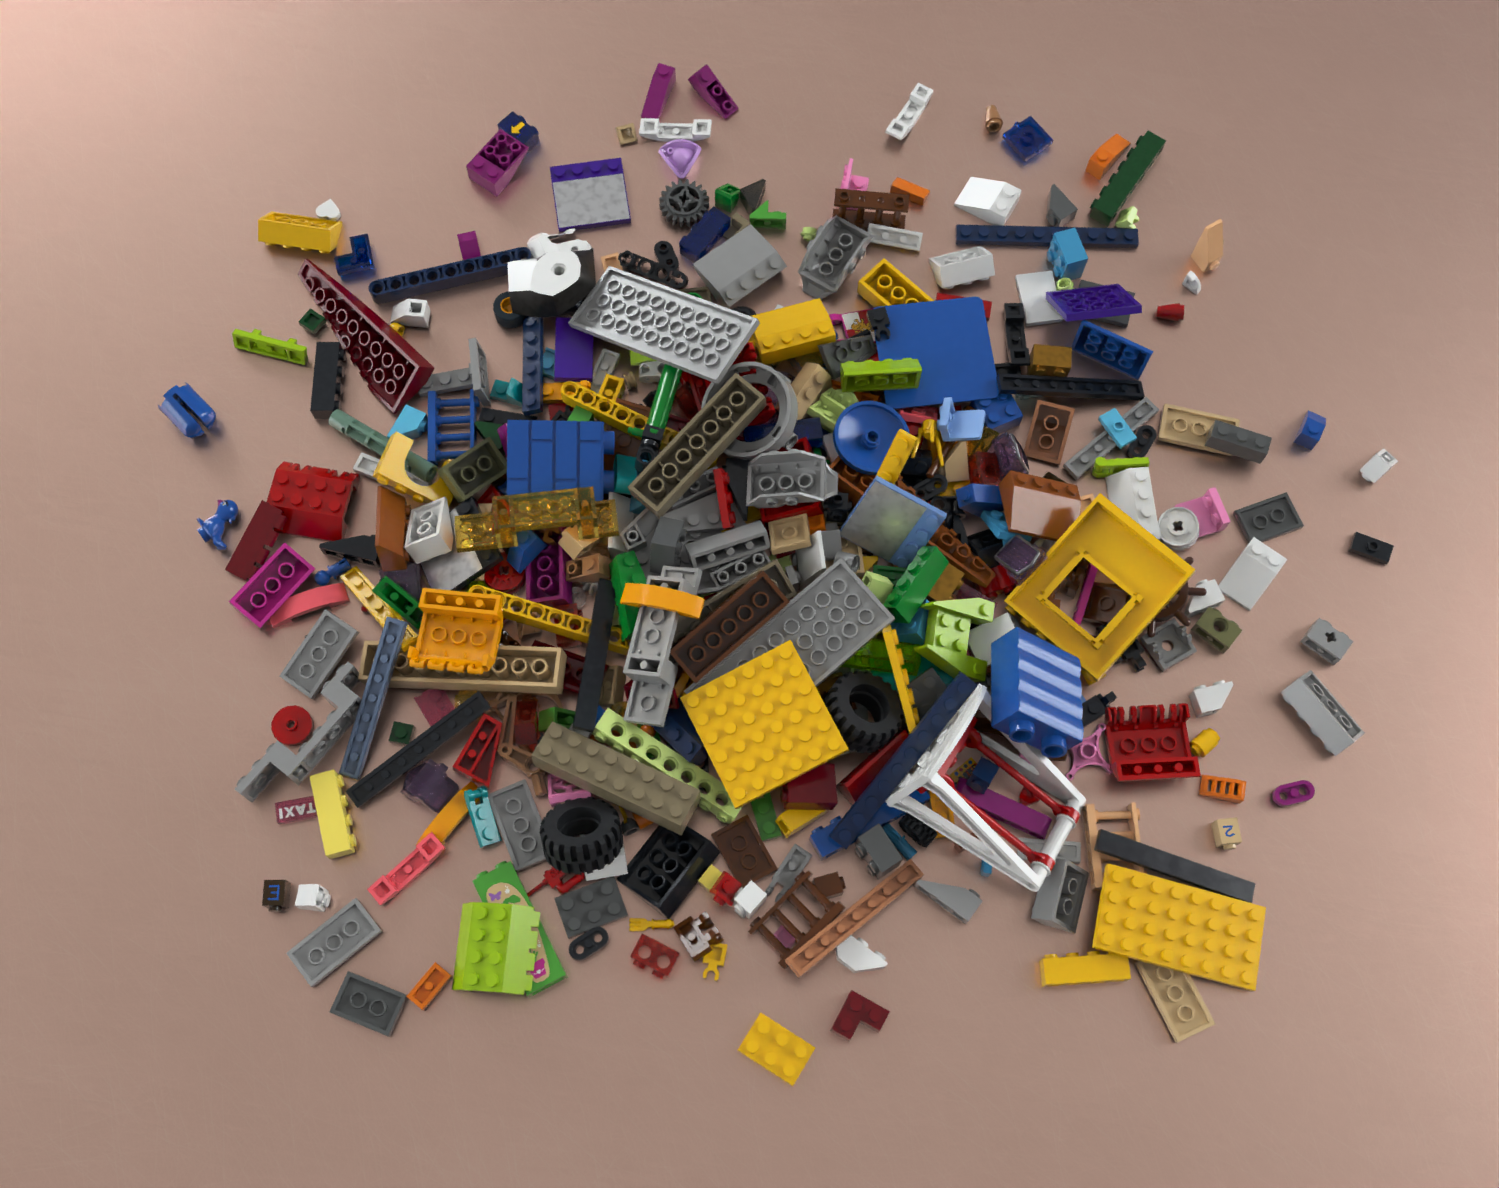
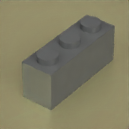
M1215 420L1209 429L1205 446L1260 464L1268 454L1272 438Z

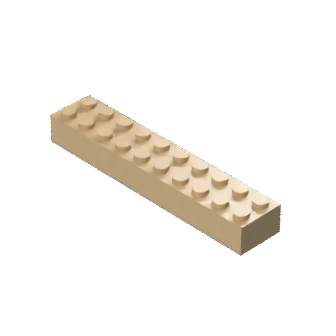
M364 641L358 680L365 686L379 641ZM499 645L495 663L488 672H483L482 675L467 673V670L464 673L447 671V667L444 671L428 669L427 665L425 668L410 667L409 659L407 658L408 650L403 652L400 648L389 684L390 688L562 694L567 655L559 647Z

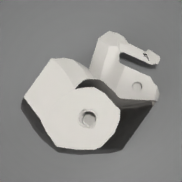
M568 229L563 234H572L576 229ZM538 233L531 237L527 242V248L531 251L532 259L508 262L509 296L512 312L530 317H556L572 308L588 295L596 286L594 250L587 241L579 239L559 244L550 241V239L563 236V234L548 235L547 233Z

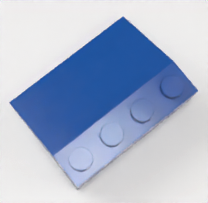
M1086 320L1081 321L1071 345L1073 351L1136 380H1139L1153 353L1148 348Z

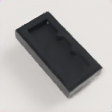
M1355 532L1349 551L1377 562L1388 564L1394 545Z

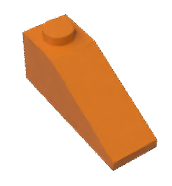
M1116 133L1090 157L1085 171L1101 180L1131 143Z

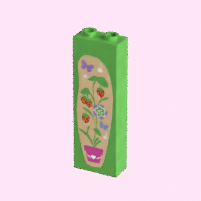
M511 861L500 862L495 866L496 869L490 872L483 871L476 875L477 879L473 880V884L484 903L516 904L534 907ZM539 921L538 928L531 927V931L538 932L536 949H529V953H536L534 971H526V975H533L532 990L525 991L529 998L568 977L541 921Z

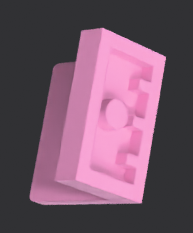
M850 158L849 165L845 164L844 177L840 189L867 191L869 178L852 175L853 159ZM848 207L846 208V210H854V211H857V209H858V208H848Z
M1216 487L1208 489L1203 497L1174 506L1189 509L1197 516L1200 528L1198 538L1223 531L1231 522Z

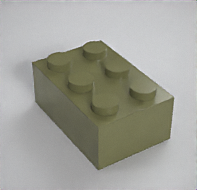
M489 436L438 469L437 472L457 502L461 503L507 473V462Z

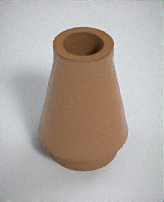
M990 105L986 108L985 126L990 132H998L1002 128L1003 120L996 106Z

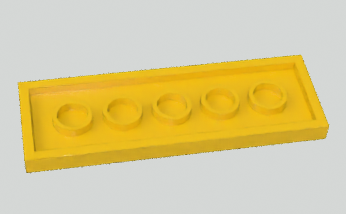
M890 624L882 629L910 734L920 722L917 707H912L915 704L912 688H907V685L910 683L907 669H902L904 664L902 650L896 647L899 644L897 631L892 629Z

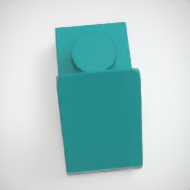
M511 378L510 382L495 379L490 399L522 407V383L514 378Z

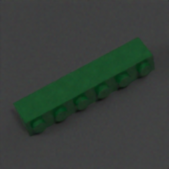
M1149 130L1144 136L1140 135L1135 145L1137 146L1135 149H1130L1126 156L1127 160H1122L1117 169V174L1113 173L1108 181L1110 184L1102 188L1099 194L1100 198H1095L1090 206L1092 209L1091 218L1109 227L1162 152L1166 143L1165 139Z

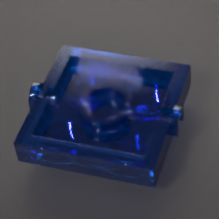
M1029 116L1020 123L1016 122L1002 136L1024 162L1039 154L1053 143V139L1032 116Z

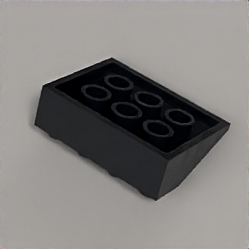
M659 825L627 865L628 874L620 875L616 880L656 911L670 919L720 851L709 839L686 826L682 835H679Z

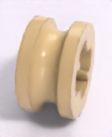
M629 372L628 375H622L628 391L631 390V387H638L632 372Z

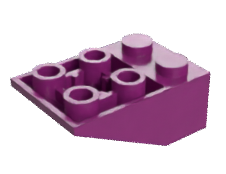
M500 129L466 165L469 179L495 196H498L510 183L529 147Z

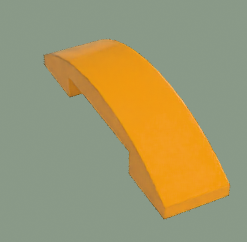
M626 583L620 603L640 608L641 606L677 612L681 616L700 619L705 599L671 588L649 584Z
M470 781L434 818L416 845L430 832H433L444 845L446 843L445 839L469 813L464 798V791L470 789L472 791L477 790L478 786ZM479 798L475 799V804L477 805L480 803Z

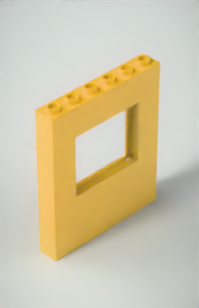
M1099 493L1004 600L1005 609L1011 615L1017 614L1022 618L1020 622L1028 629L1030 627L1037 631L1036 635L1042 640H1048L1052 645L1078 657L1081 669L1084 671L1082 674L1088 680L1092 681L1094 679L1098 682L1193 576L1196 569ZM1083 557L1132 597L1096 638L1091 636L1047 599Z

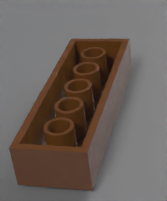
M764 570L759 571L672 645L670 655L688 677L696 683L789 604L790 601Z

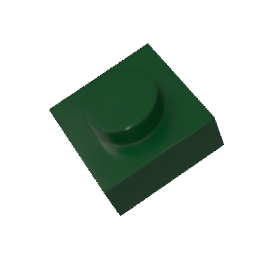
M311 308L299 320L300 326L314 335L326 323L325 317Z
M394 721L389 742L406 746L412 740L415 726Z

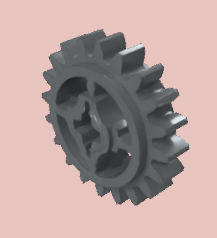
M679 179L677 185L672 181V187L666 185V191H661L662 197H659V207L662 210V216H666L667 222L673 219V225L680 222V227L683 226V223L690 227L691 221L696 225L697 219L702 221L703 215H707L709 196H707L706 190H702V185L696 187V181L689 184L688 179H686L685 183H682L681 179Z

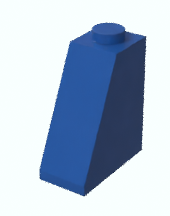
M972 483L956 489L958 506L962 510L979 517L983 510H997L999 512L1004 510L999 486Z

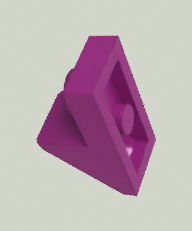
M475 231L457 234L463 260L481 256Z

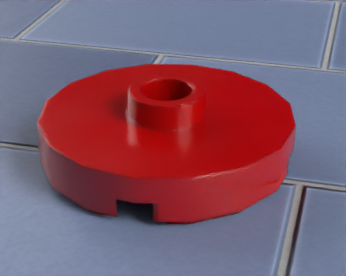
M296 705L286 706L274 715L271 731L280 743L287 746H298L304 743L310 736V733H312L313 719L303 707ZM294 722V726L289 728V724Z

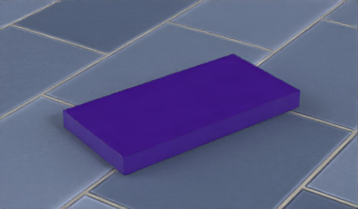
M556 317L554 381L580 382L587 380L593 382V336L570 327L568 322L571 318Z

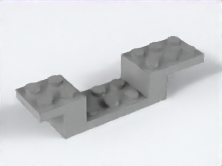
M663 565L661 575H648L646 584L671 588L697 596L702 571L698 568ZM646 606L639 608L623 673L633 680L623 718L625 722L664 727L678 667L668 660L679 619V613Z
M350 662L341 665L333 679L328 680L320 692L337 710L332 711L327 716V721L322 727L316 728L313 732V737L301 745L297 755L278 740L275 744H271L261 760H257L252 765V770L246 776L239 779L235 788L237 792L250 802H253L280 771L299 786L355 722L361 703V698L351 691L360 680H358V670Z

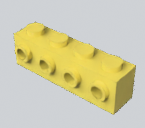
M333 769L309 776L325 856L329 859H334L355 853L354 846H357L354 833L351 834L350 826L353 824L350 814H347L346 811L348 799L346 794L342 792V787L344 786L342 775H339Z

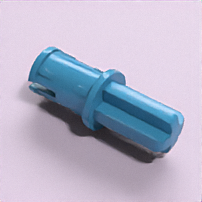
M889 823L882 828L895 848L907 861L917 853L907 842L905 836L902 837Z

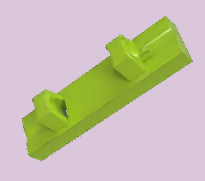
M235 329L232 333L235 348L301 365H306L308 362L307 347L298 345L297 339L289 338L286 342L262 336V331L254 329L252 332Z

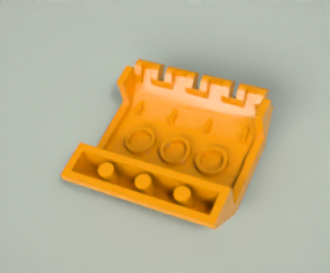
M422 588L418 607L423 611L416 647L409 646L407 658L409 659L410 667L425 668L427 665L428 669L443 671L447 667V671L464 673L467 670V673L482 675L483 672H488L496 661L503 628L502 596Z

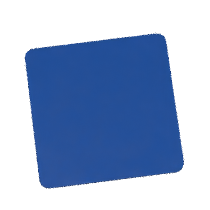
M965 297L874 308L885 307L890 321V326L886 327L890 330V339H887L885 334H880V341L876 340L879 361L912 358L918 359L922 367L918 388L884 390L886 405L893 409L940 405L943 404L946 397H952L953 403L998 397L996 369L981 298Z

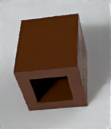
M838 872L813 878L812 881L827 899L841 896L843 889H846L842 876L839 877Z

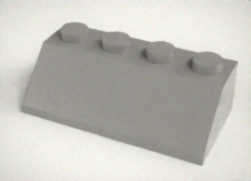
M1311 670L1281 691L1286 703L1295 708L1298 717L1307 722L1311 732L1316 737H1319L1324 742L1326 750L1335 756L1365 734Z

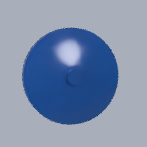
M861 401L850 405L840 414L833 430V443L839 457L850 468L862 474L876 475L898 430L903 429L908 433L910 432L902 416L890 406L877 401Z

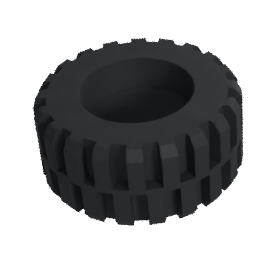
M862 671L845 673L836 680L823 699L850 751L855 749L858 753H865L866 751L867 753H872L882 749L898 732L904 718L901 700H898L899 695L896 690L893 691L892 685L888 681L887 683L884 682L882 677L878 675L873 676L871 672L862 673ZM849 701L857 702L866 707L872 714L874 722H868L860 718L851 708Z
M593 797L566 800L563 804H557L553 810L550 809L541 822L539 832L546 861L555 869L562 870V872L567 874L572 872L575 875H581L584 872L589 874L593 873V870H601L606 864H611L614 858H617L623 847L619 814L612 805L599 798L597 800ZM581 834H588V835H585V836L575 837V836L581 835Z

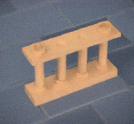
M1131 802L1127 806V811L1098 812V810H1095L1094 804H1086L1082 808L1091 891L1102 889L1104 872H1102L1101 864L1104 861H1124L1094 850L1098 835L1097 822L1099 820L1128 819L1130 831L1111 833L1140 842L1138 826L1140 811L1139 808H1136V802ZM1134 864V871L1147 874L1143 867Z

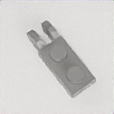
M794 844L772 877V881L765 891L767 896L772 893L777 883L783 886V889L776 896L775 902H778L795 883L794 879L803 871L812 854Z

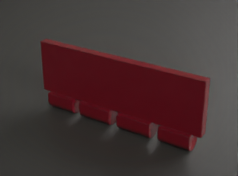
M263 500L261 501L226 566V571L247 581L248 578L250 579L260 569V567L255 565L256 562L264 565L270 553V550L264 548L265 545L273 548L280 533L274 531V528L282 530L288 519L282 515L284 511Z

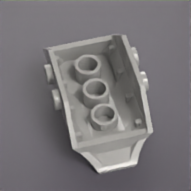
M837 215L827 220L824 226L821 225L818 228L817 236L814 240L811 239L807 245L806 254L798 270L802 278V291L815 299L820 298L822 300L828 295L837 292L848 274L854 272L856 262L864 257L866 247L874 237L872 234Z
M789 449L782 452L772 450L768 453H761L748 463L746 507L774 508L782 507L785 504L797 505L804 502L824 501L838 494V473L828 466L824 456L798 449Z

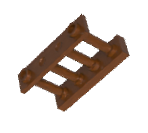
M836 188L834 206L839 207V209H833V217L837 215L864 231H868L869 223L905 230L906 215H901V212L908 213L909 195ZM847 207H848V208H858L857 211H854V210H846ZM865 209L876 210V212H865ZM883 211H892L894 214L883 213Z
M802 871L794 879L796 883L762 918L758 916L750 924L752 928L748 931L751 935L758 931L781 954V960L778 963L784 969L788 968L785 960L829 925L846 908L840 901L835 904L826 898L809 880L813 875L811 871L806 873ZM802 885L825 908L826 914L821 919L819 917L816 918L794 895ZM787 900L810 923L811 930L807 934L801 933L779 910ZM772 916L795 938L797 944L792 949L786 948L764 925Z

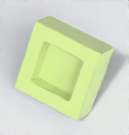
M1131 206L1120 211L1115 226L1117 228L1136 229L1133 223L1139 221V217L1136 215L1138 210Z

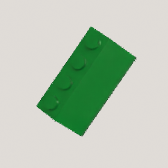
M922 546L917 551L913 561L907 566L903 576L897 581L893 591L887 596L883 605L895 617L893 623H910L948 565L949 561L937 546Z

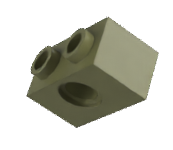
M1210 606L1191 629L1223 654L1242 631L1237 623L1226 619L1219 610ZM1214 625L1219 626L1221 632L1215 630Z

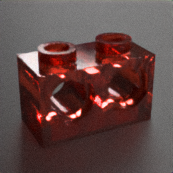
M641 934L630 958L634 960L633 965L643 970L646 966L653 970L651 974L663 979L664 976L670 977L680 957V953ZM642 948H649L651 950L648 958L644 959L639 956ZM663 957L670 960L669 966L667 968H660L658 966L659 959Z

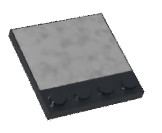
M472 496L449 511L453 532L452 551L420 563L431 589L459 591L504 560L479 505Z

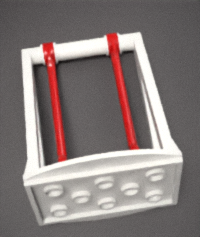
M979 683L885 802L889 807H894L911 814L1027 889L1037 892L1045 878L1050 875L1056 864L1055 859L1065 840L1081 817L1080 812L1086 803V798L1039 749L1026 743L1014 742L1009 738V735L1001 732L1030 762L1028 763L973 728L978 721L974 717L977 709L991 721V696L987 691V687ZM965 747L978 749L1052 809L1053 814L1056 816V823L1040 852L1031 850L955 789L953 779L946 772L957 762L956 755ZM1037 786L1044 789L1045 791L1052 794L1061 801L1065 802L1066 804H1058ZM915 790L921 794L930 790L980 840L913 799L909 794ZM996 832L1005 840H1007L1010 844H1012L1015 848L1021 851L1024 855H1026L1028 861L1031 863L1030 867L996 834Z

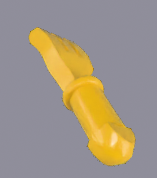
M629 918V931L631 932L646 931L651 927L652 930L655 928L670 929L674 926V921L671 919H652L648 921L645 918Z

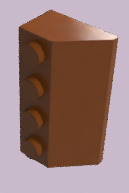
M378 486L375 548L383 572L407 569V561L411 560V556L404 548L411 505H407L404 496L383 486Z

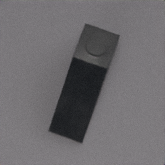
M726 458V465H722V469H725V472H728L730 483L727 484L729 492L732 493V498L743 521H747L748 506L746 507L748 463L750 460Z
M361 535L320 543L319 545L322 553L342 559L346 558L350 561L378 568L381 565L375 548V535Z

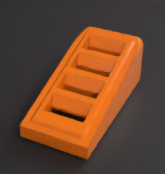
M1201 775L1199 795L1240 804L1244 801L1246 781ZM1208 781L1212 782L1211 791H1207ZM1217 783L1220 784L1219 793L1216 792ZM1226 785L1229 786L1228 794H1225ZM1234 787H1237L1236 795H1234Z

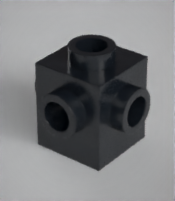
M838 492L837 495L824 500L823 511H827V521L845 522L847 513H851L852 501H848V493Z

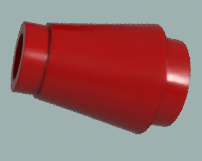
M1176 303L1157 306V317L1177 322L1183 320L1184 305Z

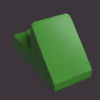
M767 200L750 214V224L754 228L786 229V213L779 211L768 212Z

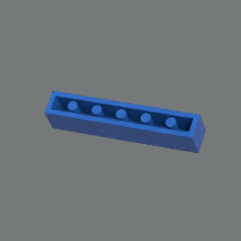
M915 790L909 794L910 797L923 805L929 802L931 798L927 791L921 794ZM884 802L851 844L855 843L860 835L877 824L884 827L887 823L897 820L907 812L889 807ZM840 816L832 819L827 827L819 826L811 831L812 835H810L809 840L821 861L844 849L829 836L842 819Z

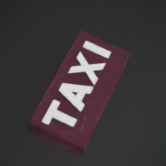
M314 796L275 803L278 824L318 817Z

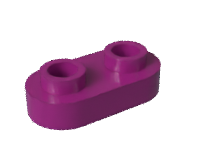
M1301 780L1278 786L1273 791L1272 798L1279 806H1290L1313 798L1315 789L1309 781ZM1299 789L1304 790L1305 794L1301 795ZM1280 793L1285 795V800L1280 798Z

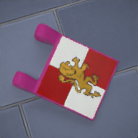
M874 308L844 314H829L833 326L839 323L842 324L846 339L868 329L871 332L874 343H876L874 330L871 331L866 315L867 310Z

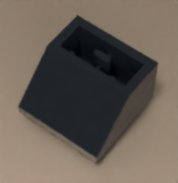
M917 449L914 458H911L910 454L900 473L903 477L902 481L907 487L911 486L913 488L916 484L928 478L926 473L932 464L931 450Z

